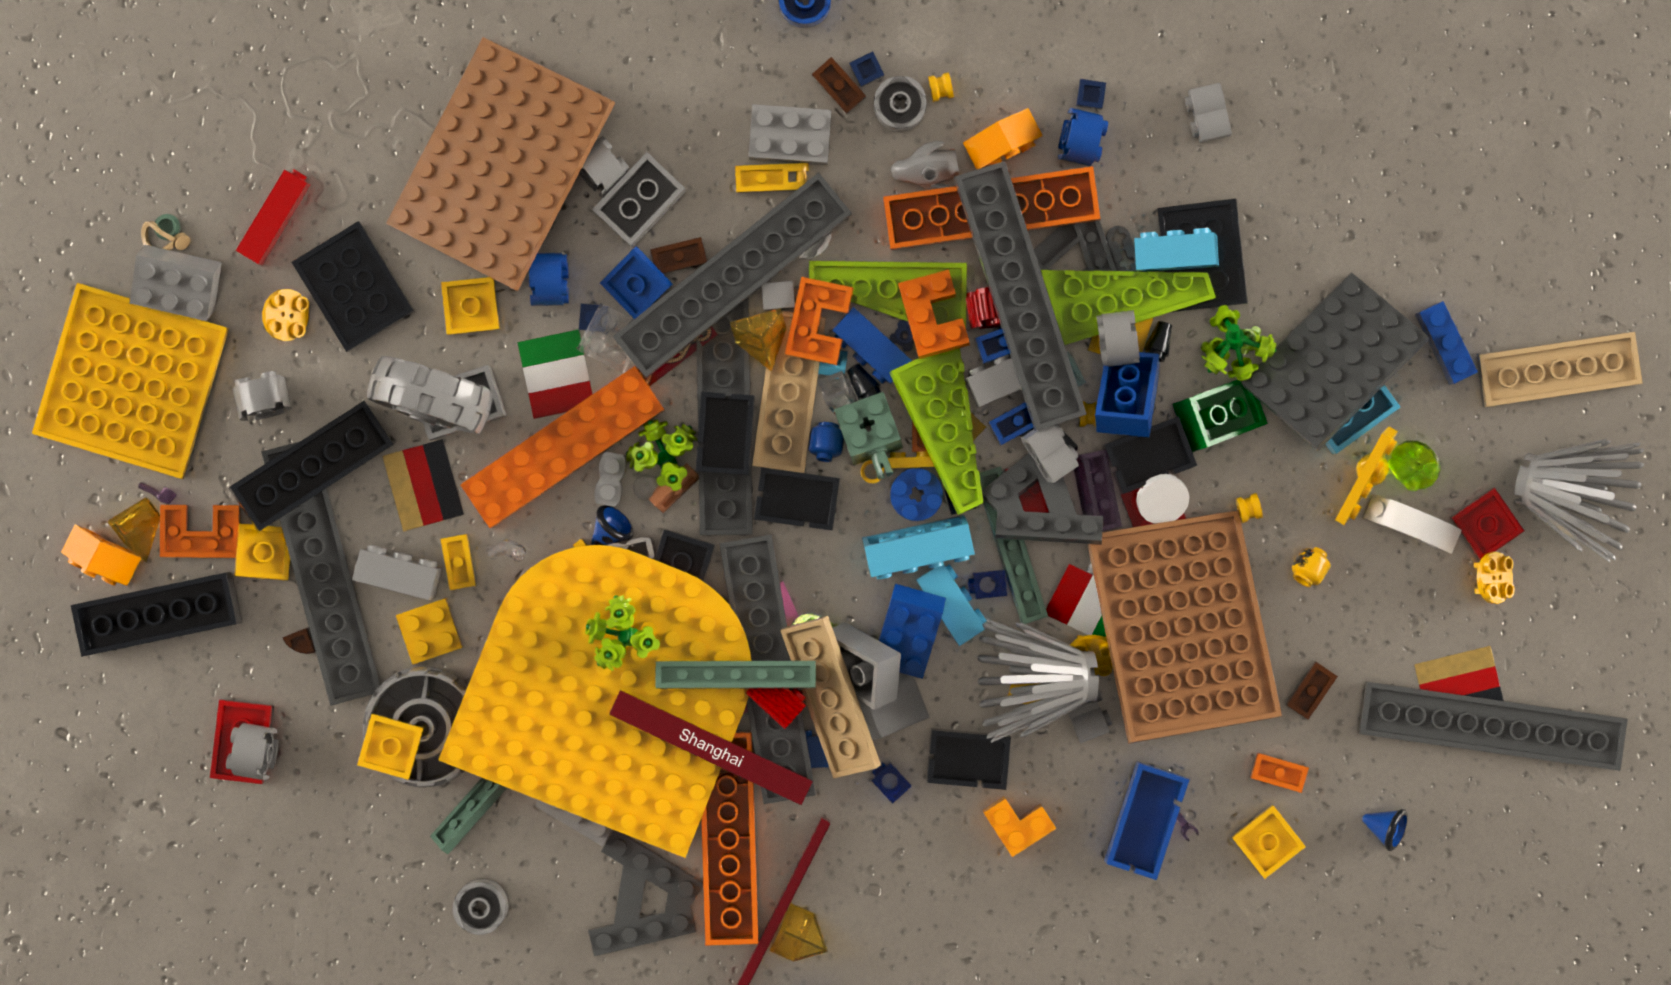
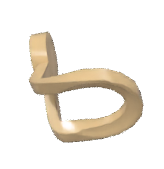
M147 221L142 226L141 238L143 246H152L148 238L150 227L161 236L172 241L162 249L171 250L175 247L178 250H184L190 244V238L185 233H178L173 237L161 230L153 221Z

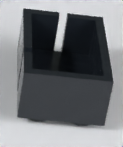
M701 392L698 442L704 443V448L697 447L696 471L749 475L754 395L730 394L731 400H728L725 393Z
M1179 416L1151 426L1149 437L1127 435L1102 445L1110 467L1116 466L1117 468L1113 475L1121 494L1143 487L1151 477L1169 474L1168 470H1171L1172 474H1177L1197 466Z
M761 467L758 491H763V497L757 496L754 520L803 527L804 522L807 521L810 528L832 531L840 478Z
M931 728L929 753L934 754V757H928L927 783L977 787V780H982V788L1006 790L1011 743L1010 735L991 743L994 737L987 739L989 733Z

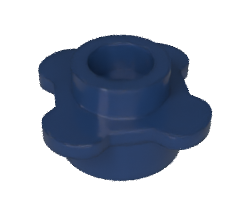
M899 321L897 330L890 335V341L902 346L904 351H911L914 340L910 326L907 321ZM904 333L908 335L907 338H903Z

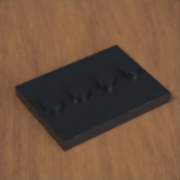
M1237 199L1157 208L1160 236H1167V231L1183 230L1185 234H1194L1193 229L1209 228L1211 233L1214 232L1217 235L1219 267L1164 271L1208 273L1216 297L1173 312L1214 308L1222 305L1248 304Z
M360 221L291 262L346 352H349L414 312V309Z

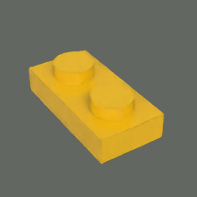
M464 534L440 539L449 589L455 590L477 586L468 535Z

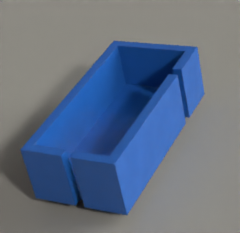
M1136 761L1104 859L1106 864L1127 871L1131 867L1129 864H1132L1131 870L1134 873L1157 880L1181 808L1173 802L1174 799L1180 802L1183 801L1189 783L1187 777Z

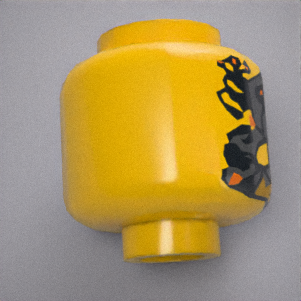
M1318 547L1302 549L1291 567L1294 574L1293 578L1305 587L1321 584L1331 567L1329 560L1326 558L1328 556L1327 553Z

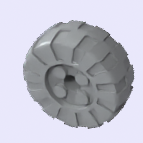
M381 356L378 359L371 374L367 391L368 400L407 415L413 420L473 434L481 433L489 416L493 397L492 391L485 386L475 384L461 377L452 376L450 373L438 369H430L416 362L388 356Z
M413 667L392 675L375 690L364 714L363 738H365L372 713L416 725L418 721H424L429 726L427 735L421 736L410 779L407 780L386 774L389 778L408 786L426 788L448 783L465 772L462 769L438 760L468 687V684L461 678L440 668Z

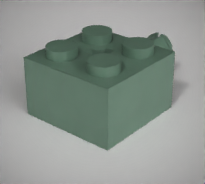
M884 392L834 409L853 465L872 460L878 479L885 478L882 468L885 469L887 477L893 475L894 472L891 469L886 454L902 449L903 445ZM871 426L872 430L867 432L865 427Z

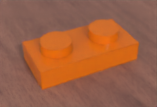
M1257 752L1250 778L1302 793L1309 767Z

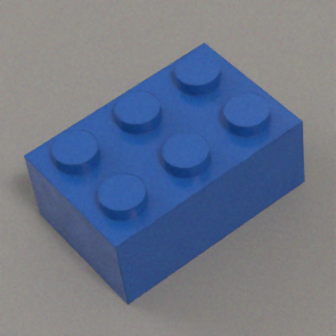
M1139 352L1140 363L1110 367L1103 366L1095 412L1096 432L1149 437L1160 374L1159 354Z
M895 584L878 641L901 653L900 673L923 679L942 618L946 598Z

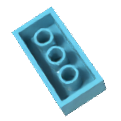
M964 515L862 537L871 577L876 576L877 579L889 578L893 572L902 571L903 574L916 572L918 567L928 565V568L944 565L943 561L954 559V562L969 560L970 555H975L969 525Z

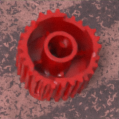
M989 287L979 288L974 292L966 293V304L971 329L978 327L979 329H988L1001 325Z

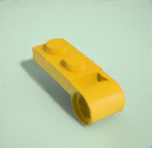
M927 451L916 452V457H906V452L890 453V458H888L891 468L935 467ZM868 460L861 467V477L868 483H877L881 479H869L865 475L866 466L873 464L872 460Z

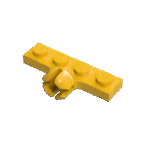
M1388 426L1381 434L1373 451L1364 455L1357 463L1356 474L1358 478L1335 519L1337 522L1345 525L1350 518L1355 520L1362 506L1358 505L1362 497L1366 499L1373 486L1382 483L1386 478V475L1389 473V464L1384 456L1385 454L1390 455L1397 444L1394 438L1398 431Z

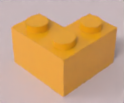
M1029 108L997 121L963 142L976 169L1003 162L1001 160L1003 157L1008 160L1021 152L1024 153L1036 146L1034 141L1043 135Z
M76 524L61 553L69 558L68 563L80 568V571L93 578L98 574L102 576L101 579L114 586L117 582L127 586L141 560V557L131 550L112 543L96 532Z
M1005 796L982 810L1012 857L1056 829L1041 804L1018 818Z

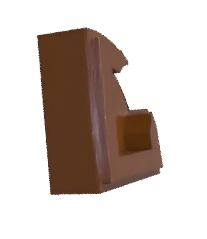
M308 627L283 637L285 644L294 651L303 654L315 653Z

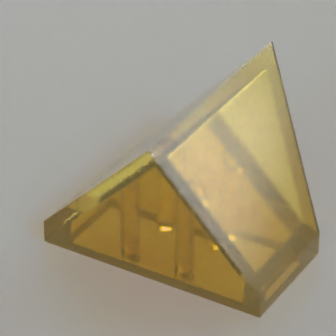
M781 308L730 322L736 344L772 372L787 329Z
M145 497L111 518L108 524L121 541L147 563L160 522V514L148 498Z
M791 903L770 951L793 962L828 952L815 913Z

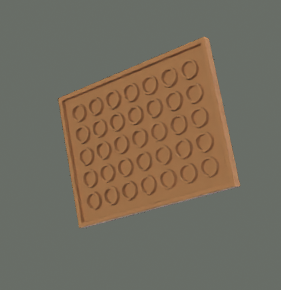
M483 37L386 224L518 291L609 117L615 102Z
M1239 510L1103 532L1102 545L1087 544L1128 744L1282 716Z

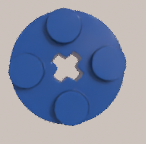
M778 0L783 17L791 25L800 28H809L821 23L827 17L831 7V0H809L808 5H803V2H798V0Z
M1070 108L1067 113L1072 114L1070 121L1064 120L1060 133L1058 149H1062L1063 154H1058V159L1091 166L1094 161H1100L1102 147L1099 144L1101 136L1106 135L1108 121L1103 120V116L1100 114Z
M537 253L529 269V287L532 290V295H530L531 306H563V304H569V288L567 287V280H564L569 279L567 254Z
M921 468L908 469L900 473L893 481L890 489V500L895 511L903 518L912 521H922L933 516L940 508L943 500V489L938 478L930 471ZM913 487L924 492L920 496V502L909 498Z

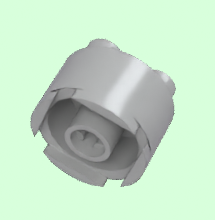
M896 76L888 78L878 87L874 97V112L878 121L887 129L897 132L908 131L917 126L924 117L927 106L924 89L916 80L910 77ZM897 99L900 101L902 99H905L906 108L903 109L900 107L896 109V103L894 100Z
M603 136L599 139L597 138L579 172L580 176L594 192L598 188L601 190L599 194L601 198L621 180L629 169L626 162L620 156L616 159L610 151L612 146Z
M1134 310L1105 313L1096 316L1102 366L1110 367L1140 363Z
M270 371L260 374L261 378L250 380L247 377L235 380L233 393L239 419L241 421H248L247 416L254 415L255 420H260L284 413V407L287 410H291L292 407L285 377L276 375V371Z
M242 723L239 728L234 727L231 732L232 753L228 754L226 769L232 770V773L237 776L268 780L270 775L266 774L268 768H274L278 753V739L273 737V733H278L277 729Z
M489 879L470 881L458 892L453 903V915L457 924L462 929L475 935H484L494 931L505 919L508 912V898L505 891L497 882ZM478 901L486 904L487 907L484 909V913L480 909H475Z

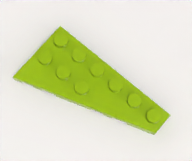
M809 261L810 279L853 287L852 303L907 322L908 319L898 283L949 269L956 297L931 303L936 323L939 325L963 318L966 328L967 263Z
M1040 270L1064 345L1099 335L1096 316L1105 313L1134 310L1135 322L1138 323L1216 298L1208 273Z
M960 348L922 359H915L889 372L958 515L984 503L980 474L977 470L975 456L977 453L973 442V425L968 390L965 386L964 362H962Z

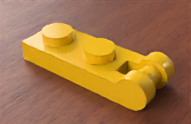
M809 163L735 166L736 193L796 191L807 182L806 172H809ZM788 172H796V182H788Z

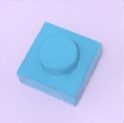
M840 351L837 365L820 362L818 374L845 377L848 351Z

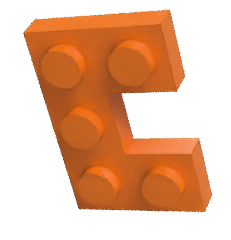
M949 269L898 283L919 359L970 346L963 318L937 325L931 303L956 297Z
M801 277L785 355L837 365L843 340L817 334L822 309L848 314L854 288Z
M160 505V557L236 558L238 525L241 523V506L213 505L212 531H188V505Z

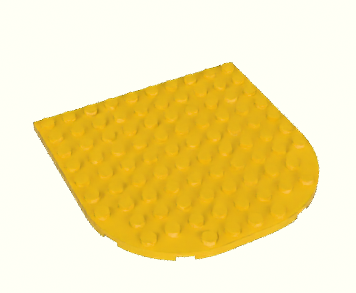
M607 545L579 546L555 553L526 571L505 596L438 760L686 858L721 767L609 715L620 690L732 742L749 698L746 694L749 689H656V661H751V653L744 629L735 612L719 593L699 578L639 553ZM615 595L618 597L624 595L625 599L631 598L629 604L634 606L636 610L635 614H633L634 623L631 627L638 630H643L645 626L652 627L653 635L660 641V646L657 650L650 651L645 658L638 657L637 650L633 646H626V655L621 659L622 665L619 668L613 667L614 670L611 671L608 667L603 669L597 665L594 659L596 656L595 648L598 647L600 649L602 647V640L594 639L593 644H590L589 635L585 633V626L589 619H594L596 612L600 613L601 619L607 621L611 615L609 610H605L607 606H610L609 600L613 599ZM610 634L604 635V638H609L610 640H618V636Z

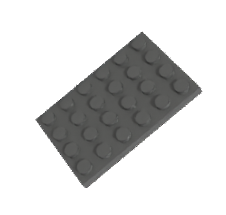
M1351 272L1275 348L1276 352L1272 358L1268 357L1265 363L1261 362L1258 365V370L1252 373V377L1243 380L1241 383L1261 403L1313 448L1319 451L1429 341V337Z

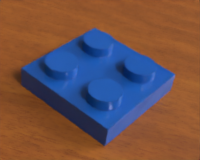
M637 246L600 282L634 319L652 306L673 285Z

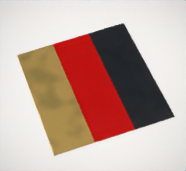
M443 439L382 456L403 532L464 515Z
M1491 646L1414 664L1420 689L1504 701Z

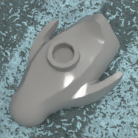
M942 141L926 143L917 149L911 157L895 162L891 167V174L895 180L916 184L928 190L949 187V185L940 184V182L959 175L955 149L935 150L944 145Z

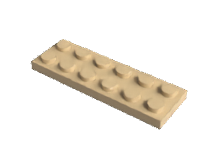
M774 310L752 466L804 473L820 362L785 355L794 312ZM821 316L817 334L824 335L826 317Z
M1635 332L1477 355L1485 407L1643 384Z
M825 616L781 629L780 631L791 661H816V688H802L801 690L806 697L805 701L833 779L876 769L881 766L829 617Z

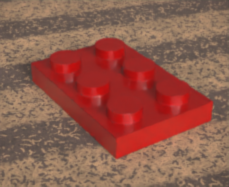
M219 700L210 778L264 784V780L234 775L232 770L226 769V760L228 754L232 753L231 732L233 728H239L242 723L270 727L273 705Z

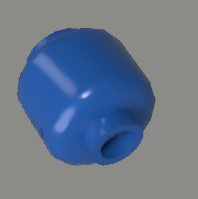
M819 422L818 426L811 429L808 449L811 454L816 456V460L831 462L832 458L839 457L842 454L844 437L841 429H839V425L832 422Z

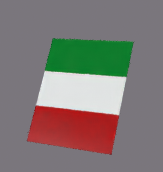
M579 330L517 342L533 419L568 412L593 395Z
M1069 564L1046 608L1048 616L1087 635L1106 637L1094 575Z

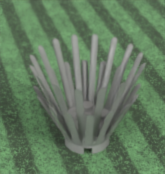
M1603 439L1541 455L1527 453L1524 459L1531 462L1529 467L1520 466L1514 495L1521 496L1522 498L1515 500V503L1527 506L1577 550L1583 552L1582 547L1576 540L1592 549L1607 561L1611 562L1610 558L1616 560L1613 553L1568 523L1596 539L1622 550L1623 547L1619 542L1599 532L1593 525L1558 507V505L1628 533L1630 528L1627 525L1611 519L1608 515L1602 513L1601 507L1582 501L1581 498L1635 511V504L1614 499L1615 494L1607 491L1608 488L1606 486L1640 488L1641 483L1639 481L1613 479L1620 477L1622 471L1611 469H1640L1644 466V463L1603 461L1626 460L1629 455L1641 454L1644 449H1633L1641 443L1599 448L1607 446L1611 442Z
M987 619L989 624H982L986 630L999 633L995 634L996 639L981 636L979 639L982 643L1007 648L1011 652L1020 655L999 653L998 657L979 655L978 661L1009 665L1011 673L1035 675L982 677L978 679L979 685L1044 683L1013 687L1010 689L1012 695L980 702V707L985 708L996 705L1006 707L1036 701L1016 707L1012 712L986 719L982 724L983 726L998 723V726L1012 723L990 732L987 735V739L994 737L991 743L1028 727L1020 735V737H1026L1083 704L1096 702L1099 677L1095 676L1094 668H1098L1093 651H1081L1022 622H1016V625L1024 630L1025 633Z

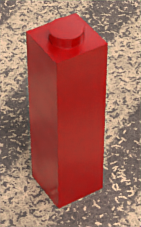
M284 169L235 251L261 266L264 264L311 186L305 182L307 176L295 169L291 173Z

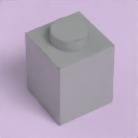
M793 281L765 283L762 285L764 311L795 309L799 286L794 287Z

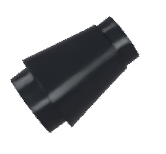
M1158 321L1144 347L1145 353L1159 354V362H1164L1165 358L1169 356L1171 330L1173 327L1171 324Z
M860 363L847 370L858 400L881 393L879 389L880 384Z

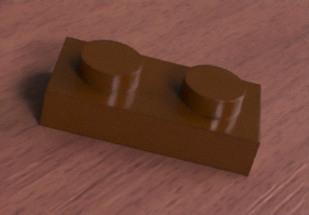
M832 57L812 73L814 79L846 114L866 98V95Z
M701 237L650 249L653 264L663 274L702 265L707 262Z
M1315 661L1285 705L1309 720L1338 676Z

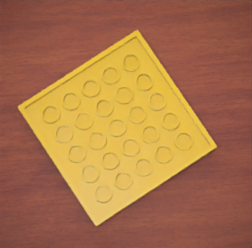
M77 283L32 434L184 479L229 328L195 318L130 304V298Z

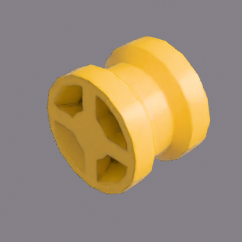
M949 72L943 73L941 77L928 76L933 102L939 101L943 97L948 99L954 98Z
M1083 401L1087 415L1078 417L1079 427H1085L1087 424H1092L1096 427L1095 412L1097 401L1093 404H1087Z
M1257 493L1250 494L1245 499L1242 497L1235 498L1242 523L1248 522L1250 518H1263Z

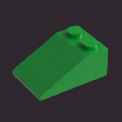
M1234 380L1172 404L1176 416H1179L1192 452L1213 446L1268 424L1260 401L1242 386V381Z

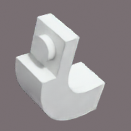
M1373 494L1363 517L1368 521L1410 536L1452 554L1462 531L1422 511Z

